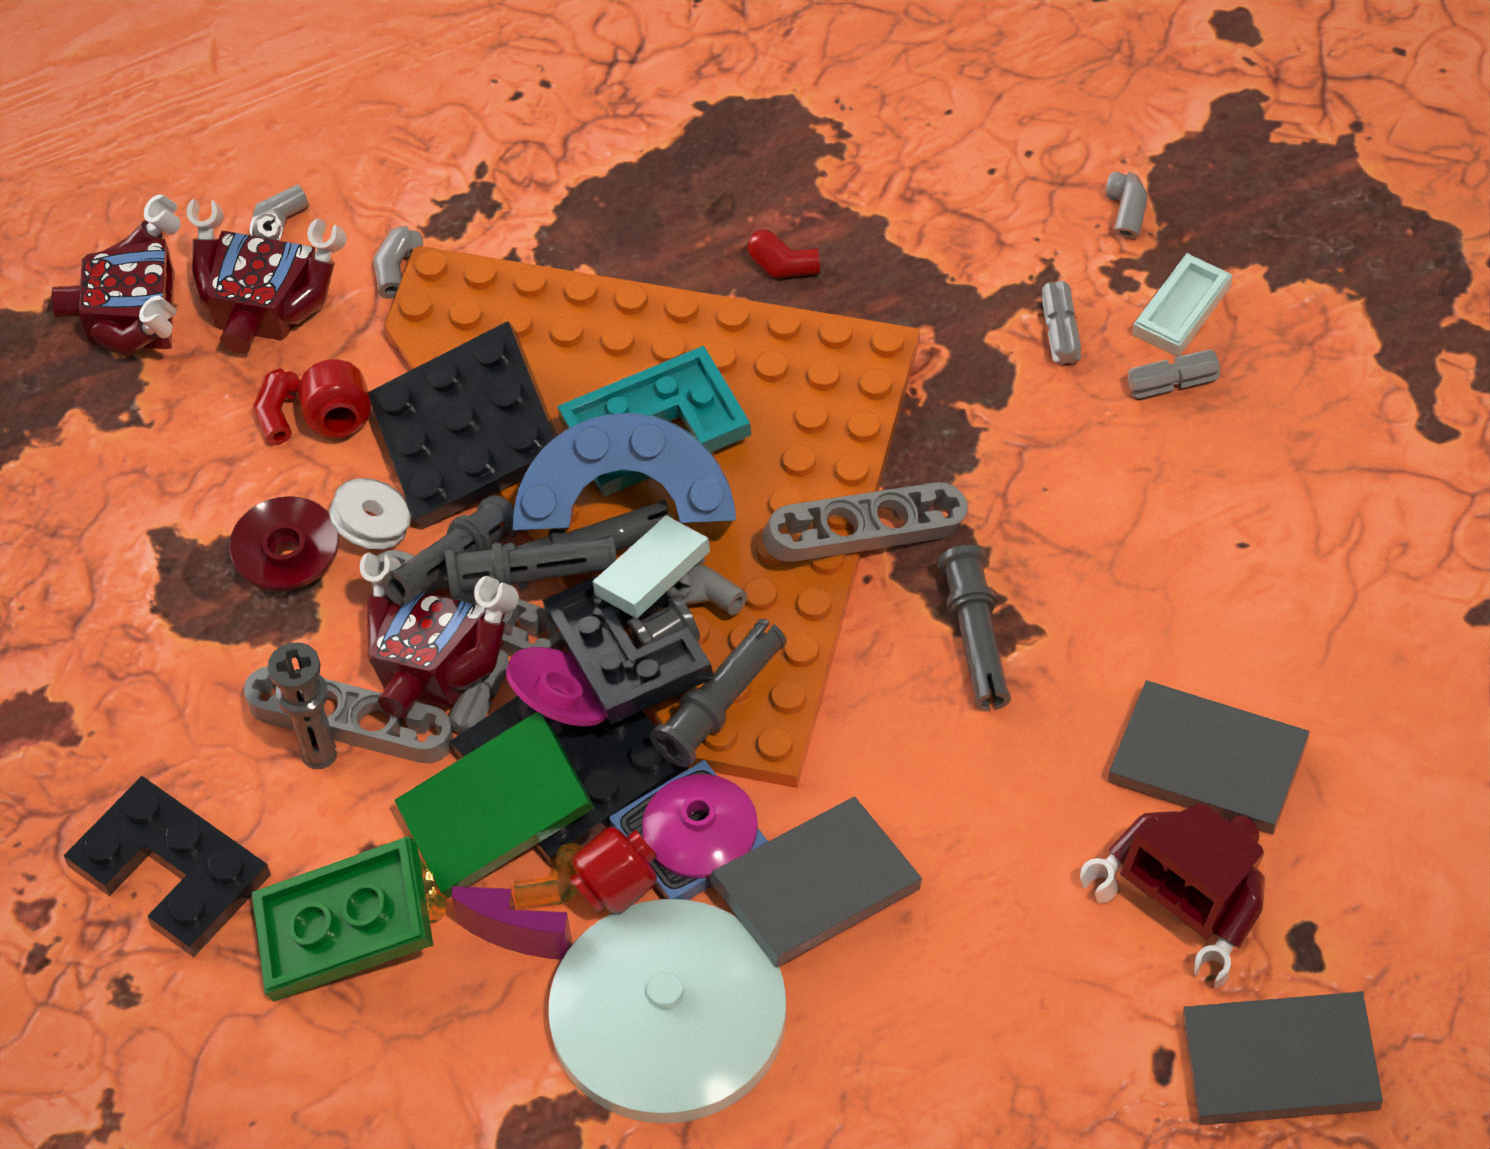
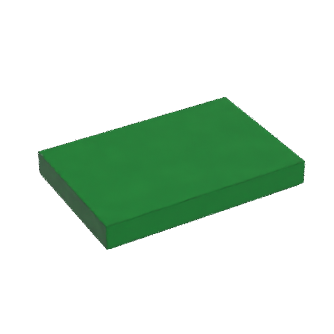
M539 712L527 717L394 800L440 892L447 898L452 896L453 886H470L595 809L546 716Z
M410 836L252 892L264 992L273 1001L434 946L418 845Z

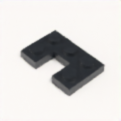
M598 576L542 600L546 615L610 724L714 679L711 663L688 627L636 650L623 626L627 625V621L634 617L595 595L592 581ZM666 592L637 619L668 607Z
M143 776L63 855L69 868L109 897L148 856L179 877L181 881L148 914L147 918L153 929L193 958L252 896V892L258 890L271 876L267 863Z

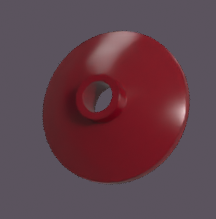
M277 497L255 505L238 520L230 536L229 551L236 571L249 583L267 590H291L313 582L327 571L336 557L339 535L331 523L329 512L318 503L301 497ZM289 550L293 551V552H291V553H289V554H286V555H280L281 553H283V552H285V551H289Z

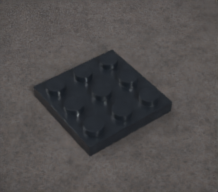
M509 321L369 391L371 405L414 521L422 529L522 480L541 450L558 436L518 334Z
M517 696L450 741L452 752L460 760L537 711ZM643 711L613 724H610L608 719H606L604 722L593 726H575L548 719L595 809L533 847L551 868L590 842L605 828L610 827L609 816L688 770L689 767H680L671 763L656 750L650 739V733L655 725Z

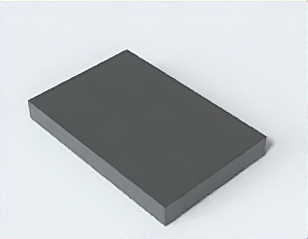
M1146 680L1109 770L1108 782L1188 808L1195 804L1207 805L1226 820H1231L1238 815L1246 816L1256 824L1258 830L1274 835L1306 749L1310 731Z
M854 796L713 870L710 883L773 964L778 967L920 890L922 877Z
M1363 991L1183 1007L1182 1017L1199 1125L1381 1110L1383 1098Z

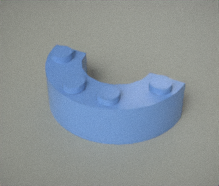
M615 413L594 417L578 423L559 434L541 450L525 473L519 487L513 513V530L569 528L573 521L575 503L585 486L602 474L618 470L645 473L661 483L676 503L680 523L736 520V511L731 487L720 464L706 446L690 432L674 423L655 416L639 413Z

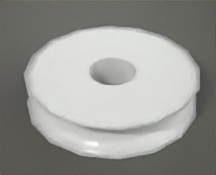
M357 478L346 481L336 490L329 509L331 523L338 533L351 543L367 549H386L396 546L405 538L407 528H409L412 519L409 505L403 495L389 484L375 479ZM365 511L372 512L376 516L368 515Z

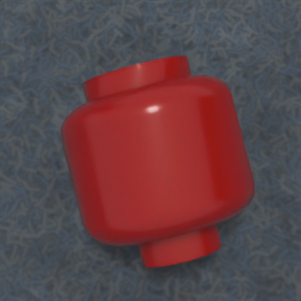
M331 359L316 363L303 373L298 384V398L303 418L312 431L328 438H342L356 433L366 424L371 414V399L366 380L359 368L348 361Z
M607 827L575 853L572 858V865L576 873L569 879L599 914L605 908L614 914H621L655 886L657 876L650 863L658 855L636 829L626 837L620 829Z

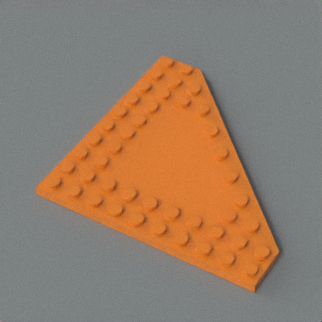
M419 246L413 248L384 325L387 339L396 352L401 353L412 370L509 321L518 334L557 435L565 431L559 419L558 405L705 346L750 421L751 436L711 452L720 464L731 487L735 503L736 520L688 522L682 524L706 536L709 540L710 552L704 557L705 562L701 566L712 568L746 591L747 600L741 611L735 615L728 614L712 602L689 604L686 606L696 622L700 633V640L697 642L710 661L713 673L760 619L769 621V626L764 631L765 633L775 624L783 632L787 642L726 710L727 717L724 727L720 732L708 735L695 750L696 758L688 767L691 768L705 760L715 773L798 788L862 551L796 562H784L774 558L767 552L763 545L762 533L771 515L782 506L879 491L920 343V328ZM680 417L669 421L687 431ZM653 478L641 481L606 497L602 496L593 480L585 486L575 503L572 525L569 528H564L567 533L658 503L662 499H665L669 508L668 513L671 514L672 519L678 522L680 520L675 501L665 487ZM522 480L496 492V495L506 499L515 507L516 497ZM839 515L827 517L828 526L835 534L840 536L854 534L853 526L846 518ZM813 521L807 530L813 529ZM782 526L780 530L781 534H790L794 542L801 535V533H790L787 526ZM550 529L521 531L528 541L531 542L549 536ZM630 547L615 551L616 560ZM604 571L557 577V581L564 591L592 579ZM647 615L639 620L641 621L650 615ZM625 625V626H623V628H624V630L626 631L627 635L629 636L628 631H627V627H626V625ZM705 683L689 690L691 691L693 689H700ZM685 692L647 708V711L657 725L666 724L680 708L679 701Z

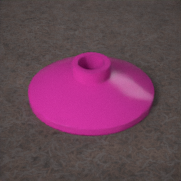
M528 647L513 654L506 669L507 679L514 692L531 708L543 714L549 720L575 726H593L607 719L570 654L546 647Z
M696 774L684 776L668 783L652 797L643 815L642 832L643 839L658 855L654 860L661 867L678 876L702 879L710 878L713 870L752 850L757 838L758 820L753 802L738 785L719 776ZM695 813L709 814L700 821L689 818V816Z

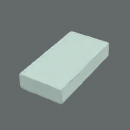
M1186 253L1133 324V336L1179 357L1232 286L1233 275Z
M666 515L592 581L594 593L606 602L638 618L710 552L709 540L706 536Z

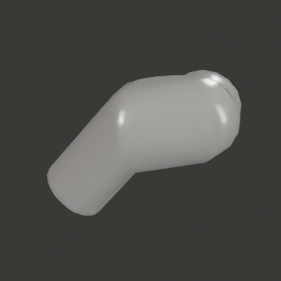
M1117 171L1112 172L1108 177L1106 196L1111 200H1121L1114 232L1122 237L1138 238L1147 205V192L1136 173L1129 171L1125 175Z
M296 184L256 204L249 227L251 236L280 240L287 217L309 207L307 197L302 188Z
M399 226L390 230L373 258L379 294L384 298H395L402 279L400 263L404 256L410 258L413 248L423 246L422 235L416 230H409L407 226Z
M701 565L694 566L666 592L668 599L678 596L686 605L712 602L730 615L740 612L747 600L746 591L712 568Z

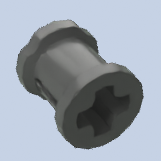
M678 596L668 600V607L641 621L634 617L627 621L626 625L636 650L686 627L690 629L697 641L700 640V633L696 622L686 604Z

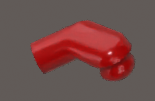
M765 229L753 233L748 241L747 249L752 260L773 278L821 273L818 248L792 251L773 232Z
M281 368L265 375L253 404L256 418L267 442L271 445L282 444L292 435L290 426L281 408L284 400H293L297 397L296 392H298V384L300 382V378L296 373L292 371L285 372Z

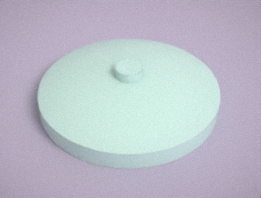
M682 899L646 901L630 906L621 914L611 913L587 929L567 951L556 971L550 990L549 1023L557 1056L569 1078L580 1091L603 1108L617 1115L648 1123L664 1124L692 1121L710 1116L739 1101L762 1080L771 1068L782 1045L786 1030V992L779 966L776 967L736 916L718 907L697 901Z

